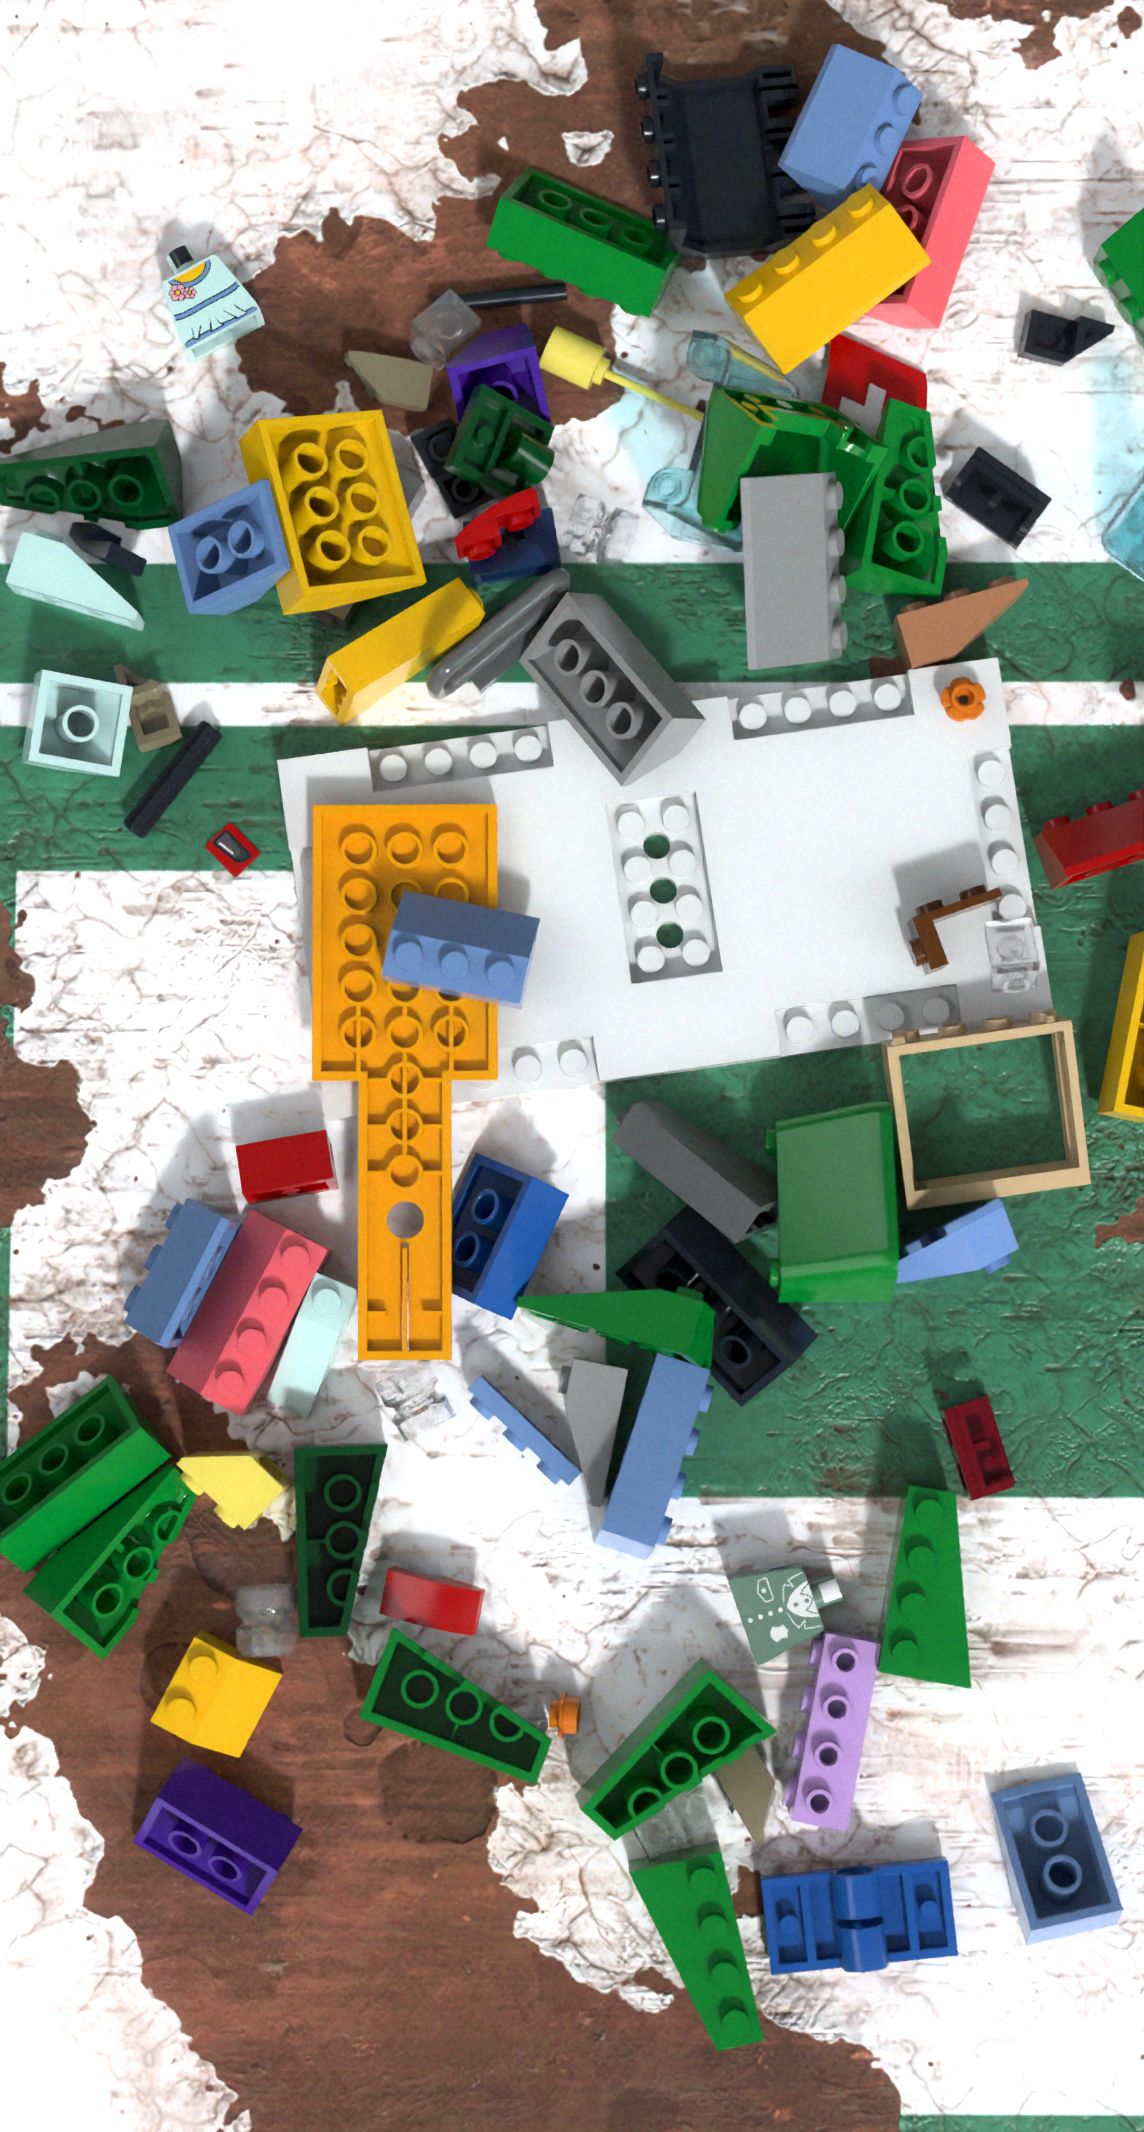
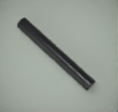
M566 282L433 295L432 298L434 314L566 301L567 291Z

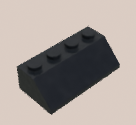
M688 1204L615 1273L631 1291L662 1289L676 1293L677 1287H684L704 1295L703 1301L715 1311L710 1374L741 1407L793 1365L819 1336L787 1302H778V1292L772 1286H769V1283L713 1224Z

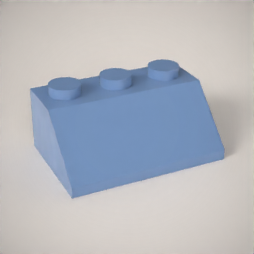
M832 44L777 165L830 213L844 203L851 194L859 191L868 183L880 192L923 94L897 68L840 44Z
M404 890L391 928L381 976L386 982L521 1010L540 918Z
M186 1198L183 1205L177 1202L165 1224V1227L170 1229V1232L163 1246L156 1244L146 1260L144 1268L149 1270V1273L142 1287L135 1285L124 1304L123 1310L129 1312L124 1323L165 1348L179 1347L242 1223L191 1198Z

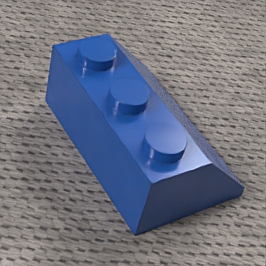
M476 1152L452 1203V1294L512 1320L517 1306H515L517 1299L523 1296L569 1194L533 1176Z

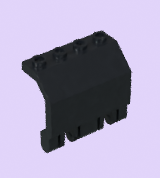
M663 52L645 54L641 72H635L634 88L637 101L644 100L646 116H641L640 118L641 139L643 145L650 144L652 159L646 162L647 183L649 188H656L658 203L652 206L653 226L655 232H662L664 248L698 260L772 254L787 247L817 222V219H815V205L813 203L781 205L780 201L782 196L807 193L803 187L777 165L798 117L769 119L768 111L786 110L799 105L800 96L799 91H797L796 67L790 64L762 66L737 77L679 82L661 74L664 62Z

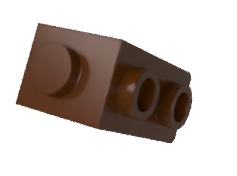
M985 884L960 892L959 897L961 901L943 906L940 899L915 908L917 916L912 917L907 923L912 939L907 941V947L915 967L922 965L925 975L944 969L949 963L934 924L997 902L1002 897L999 887L987 891Z

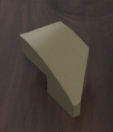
M349 350L345 353L344 361L348 367H353L365 385L366 389L364 392L370 401L377 398L381 403L419 413L427 409L433 365L369 352Z
M121 664L114 665L118 684L133 687L129 717L136 743L141 753L184 740L170 693L164 691L161 683L151 678L146 680L129 672L128 668Z
M752 1745L742 1752L744 1755L729 1765L725 1763L716 1769L715 1773L752 1839L758 1845L764 1840V1830L776 1792L774 1791L775 1782L757 1749Z

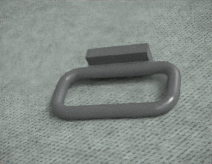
M564 568L553 569L546 573L442 659L427 676L426 688L429 696L434 699H443L459 689L468 680L482 694L517 665L522 654L543 625L540 621L554 610L564 595L570 591V573Z

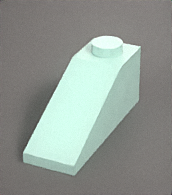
M37 530L36 535L24 531L21 532L6 579V584L15 594L143 631L145 622L140 614L63 543L64 539L61 536L45 530Z
M315 1273L296 1317L266 1400L307 1418L309 1417L357 1306V1287L324 1273Z

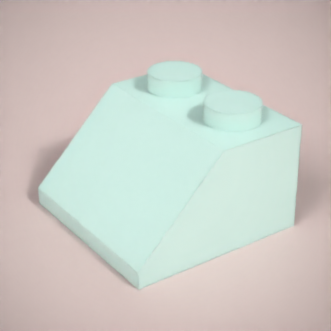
M43 669L35 673L21 763L68 772L119 777L133 687Z

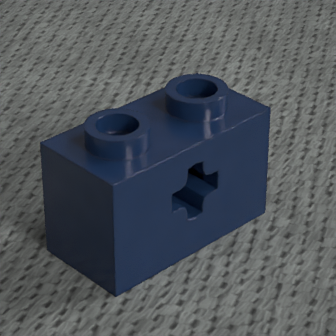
M540 505L541 517L533 519L534 523L529 527L516 531H509L507 527L499 529L502 547L496 548L495 554L478 561L469 560L473 586L545 575L553 569L561 568L552 507L542 509ZM481 513L473 515L471 521ZM471 521L462 522L463 528ZM515 536L517 549L508 550L506 537Z

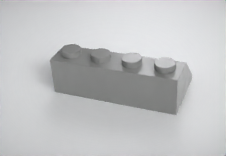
M567 592L518 660L621 786L632 784L681 753L706 720L601 595Z

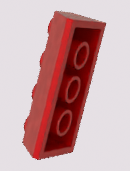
M1144 789L1129 794L1130 802L1113 807L1111 801H1106L1086 809L1087 817L1070 822L1069 816L1066 815L1042 824L1044 831L1040 832L1033 841L1051 891L1144 859Z

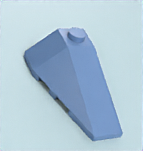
M1000 1198L986 1200L899 1246V1270L896 1284L976 1271L983 1267L986 1273L989 1274L1011 1263L1012 1260L1008 1254L1019 1249Z

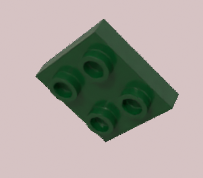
M485 384L474 386L443 468L501 501L518 492L533 488V485L540 483L549 473L553 465L555 452L548 445L555 426Z

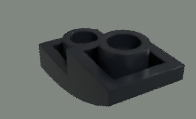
M447 417L410 437V440L438 493L455 520L493 500L494 497L443 468L457 433V428L451 417Z

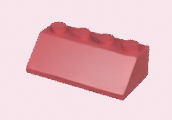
M966 136L902 141L879 193L890 202L928 254L932 263L870 309L864 316L903 329H939L996 164Z
M251 1208L166 1372L198 1394L240 1416L248 1414L293 1328L315 1273H322L333 1250Z

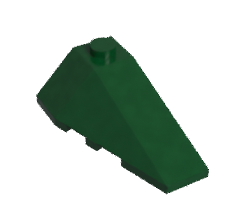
M169 419L124 424L0 458L1 506L54 515L57 511L83 515V520L96 523L99 522L100 518L124 522V528L135 530L164 528L184 519L182 459Z

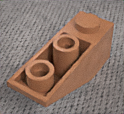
M1013 576L1002 577L988 583L987 589L971 594L968 588L960 589L943 597L944 602L927 606L926 601H919L902 607L900 609L901 614L896 615L892 623V629L905 673L912 669L951 664L1024 594L1029 586L1028 578L1014 581Z

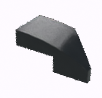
M1031 309L1025 314L1017 357L1061 367L1112 334L1115 325L1081 315L1075 320H1069Z
M73 522L69 536L81 550L124 573L142 577L147 560L121 546L123 541L121 537L95 523Z

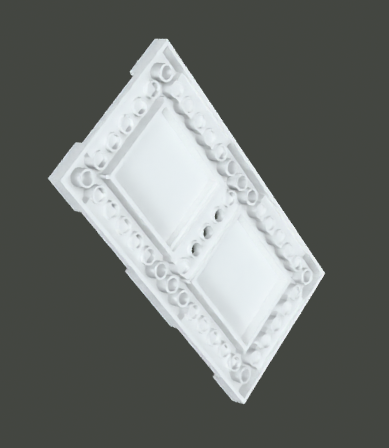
M998 657L912 669L902 675L735 699H728V696L691 701L706 718L704 723L681 753L628 786H621L566 719L548 721L546 726L368 751L366 747L277 760L288 845L292 856L311 1002L313 805L497 804L498 910L540 918V924L522 1009L498 1005V1081H452V1105L880 1044L883 1040L892 1039V1032L899 1030L919 1029L920 1035L938 1033L937 1026L946 1023L964 1022L966 1028L984 1026L983 1019L1007 1015L1011 1016L1013 1022L1030 1019L1029 1013L1032 1011L1053 1009L1041 927L1037 926L1009 752L1012 744ZM967 677L972 683L977 682L983 687L986 694V699L983 701L984 710L975 720L968 719L963 722H957L946 715V711L941 705L940 696L943 689L949 687L953 679ZM963 695L959 697L961 703L964 704L968 702V698ZM652 835L663 836L669 842L670 850L665 857L653 859L644 851L643 844L645 840ZM666 879L674 884L677 893L671 902L662 904L656 902L651 897L650 887L655 881ZM985 884L987 891L999 887L1002 897L997 902L934 924L949 963L944 969L925 975L922 965L915 967L907 947V941L912 939L907 923L912 917L917 916L915 908L940 899L943 906L961 901L959 897L960 892L978 885ZM675 924L681 929L683 940L677 947L665 948L658 942L656 933L662 925ZM321 1082L326 1121L337 1122L358 1119V1082Z

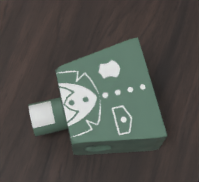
M800 1563L726 1575L757 1666L770 1661L823 1631L824 1627L817 1609L843 1600L834 1573L808 1582Z

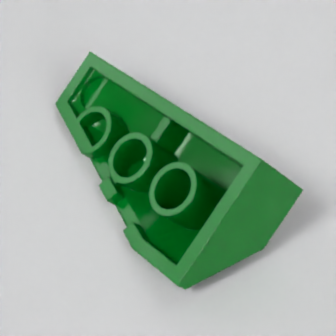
M677 1287L676 1293L654 1289L521 1296L517 1299L515 1306L531 1316L584 1333H588L589 1328L596 1330V1335L622 1346L630 1345L632 1340L638 1342L637 1346L639 1348L652 1352L651 1355L655 1357L657 1353L708 1370L711 1367L715 1311L703 1301L704 1295L697 1291Z

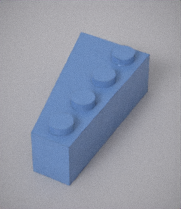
M657 1353L638 1406L633 1430L630 1432L621 1458L619 1474L615 1478L606 1503L607 1511L601 1527L598 1528L594 1540L595 1544L645 1561L655 1549L656 1543L665 1545L673 1518L665 1516L670 1499L679 1500L687 1477L686 1473L679 1471L684 1454L693 1456L701 1430L693 1428L698 1411L707 1412L714 1391V1386L707 1384L711 1370Z

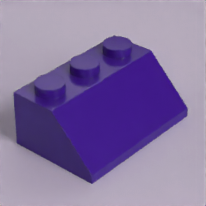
M183 1756L157 1796L133 1843L247 1914L252 1915L303 1829L294 1824L284 1813L273 1811L254 1799L245 1789L235 1787L218 1777L206 1765L194 1762L188 1757Z

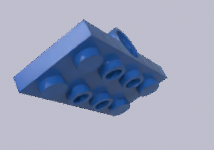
M945 1856L760 1876L771 1975L842 1968L846 1972L865 1973L882 1970L892 1962L958 1956L949 1867Z

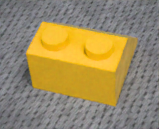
M202 1630L194 1637L150 1722L191 1744L239 1758L283 1673Z

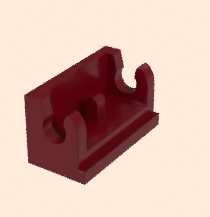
M988 1394L938 1409L965 1497L971 1501L1015 1487L1014 1484H1016L992 1412Z

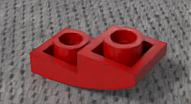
M535 487L501 500L466 525L454 538L458 559L468 557L470 561H478L495 554L496 548L502 547L499 529L507 527L509 531L524 529L534 523L533 519L541 517L540 503Z
M395 1566L387 1570L379 1614L428 1628L473 1636L477 1634L485 1589L446 1576L434 1579Z

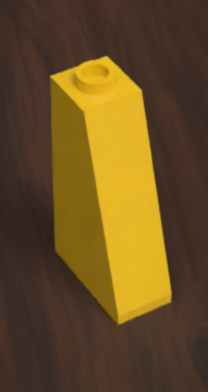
M460 577L456 578L328 656L315 693L339 726L342 727L476 632L485 615L481 598L474 589L467 588Z

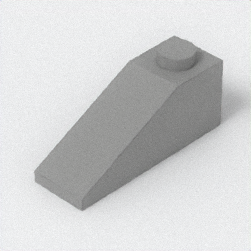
M573 1358L572 1367L562 1366L557 1393L566 1394L564 1405L591 1505L601 1508L628 1368Z

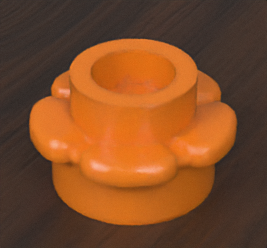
M967 677L953 679L950 682V686L945 687L941 693V705L944 707L946 715L954 721L975 720L984 710L983 701L986 699V694L983 687L977 682L972 683ZM963 695L968 698V702L964 704L959 700V697Z
M563 1691L560 1695V1700H551L549 1727L558 1728L559 1738H563L564 1734H578L581 1697L568 1696L567 1692Z

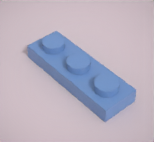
M483 1374L468 1388L474 1395L469 1403L488 1421L495 1415L507 1427L502 1433L504 1437L520 1452H523L528 1447L541 1460L536 1467L553 1484L556 1485L562 1480L569 1486L581 1474L582 1469Z

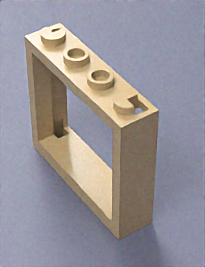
M1042 1009L1030 1012V1019L1012 1022L1011 1016H994L983 1019L984 1026L966 1028L964 1022L946 1023L937 1026L938 1033L920 1035L919 1029H905L892 1032V1039L881 1041L887 1096L892 1107L893 1142L902 1204L908 1211L1091 1184L1071 1019L1063 1014L1057 1015V1009ZM1051 1034L1066 1160L915 1182L899 1056Z

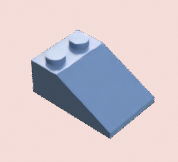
M261 479L167 527L189 614L228 615L258 601L291 569L269 479Z
M1081 1772L991 1792L990 1798L1011 1894L1026 1945L1117 1925L1123 1912V1907Z

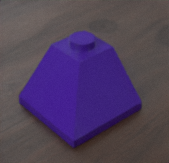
M527 323L482 334L446 364L459 423L462 420L474 386L485 384L552 425L536 347Z

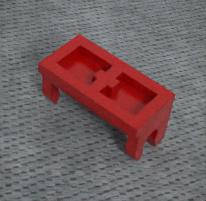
M326 1130L235 1146L242 1195L249 1205L339 1189L332 1145L329 1143Z

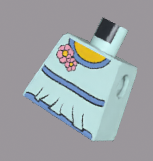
M189 245L180 246L167 255L166 260L175 275L164 280L161 287L181 344L191 364L265 324L256 301L216 254L210 255L198 262Z

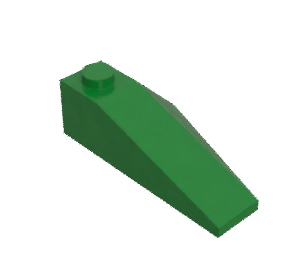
M890 398L885 403L875 438L889 449L845 538L844 553L840 556L839 573L844 576L846 586L872 595L938 597L941 595L948 551L946 537H941L938 512L942 511L941 496L935 495L932 469L937 464L930 412Z
M170 1464L53 1554L22 1591L45 1613L102 1660L107 1657L134 1624L141 1610L136 1605L147 1583L154 1584L160 1572L155 1566L165 1546L176 1540L197 1497V1494L181 1480L180 1476L182 1474Z

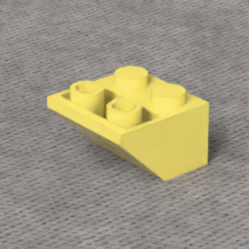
M262 1450L195 1452L183 1457L177 1463L184 1471L180 1476L181 1480L199 1496L206 1492L218 1504L214 1508L215 1513L233 1529L239 1524L245 1530L256 1523L294 1483Z

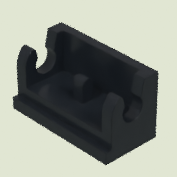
M980 446L977 447L973 455L951 483L952 486L944 496V499L1015 550L1026 538L1052 500V498Z

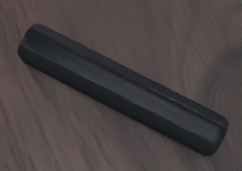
M201 721L125 818L123 824L129 831L142 839L149 834L221 741L222 734L214 726L205 721Z

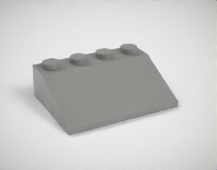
M836 472L740 478L748 670L828 661L842 657V649H845L847 645L848 631L846 623L841 621V603L845 601L846 582L844 576L839 573V556H842L844 553L845 539L843 530L838 528L837 510L842 508L843 489L841 483L836 481Z

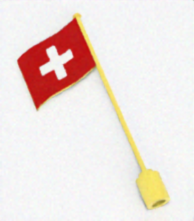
M556 326L540 360L539 366L541 369L586 390H589L593 383L601 385L604 378L705 424L706 414L609 370L611 360L605 358L607 348L562 327ZM838 334L829 341L828 370L820 403L841 411L874 437L888 399L893 398L927 410L928 385L926 373L841 334Z

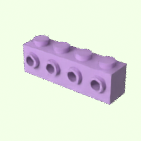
M824 1628L820 1639H812L808 1666L815 1667L812 1685L804 1684L799 1712L806 1713L803 1732L795 1731L791 1749V1759L798 1760L795 1778H786L782 1805L789 1807L788 1813L791 1821L846 1832L848 1830L881 1650V1643L877 1638Z

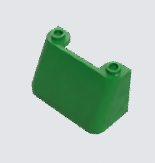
M717 384L712 390L706 408L696 511L702 517L701 524L716 533L726 534L727 530H737L742 522L740 478L836 472V481L841 483L843 489L842 508L837 510L838 528L843 530L845 539L889 448L847 415L828 405Z
M868 1101L775 1119L773 1129H765V1155L774 1156V1164L777 1165L779 1249L778 1258H769V1286H778V1302H891L899 1270L891 1102Z

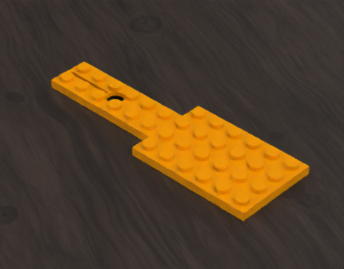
M497 804L313 805L312 1081L358 1082V1360H452V1081H498V1005L386 982L381 974L391 928L404 890L498 910ZM400 1202L416 1204L424 1216L422 1229L411 1238L397 1237L388 1226V1214ZM402 1243H409V1350H408V1248H402Z

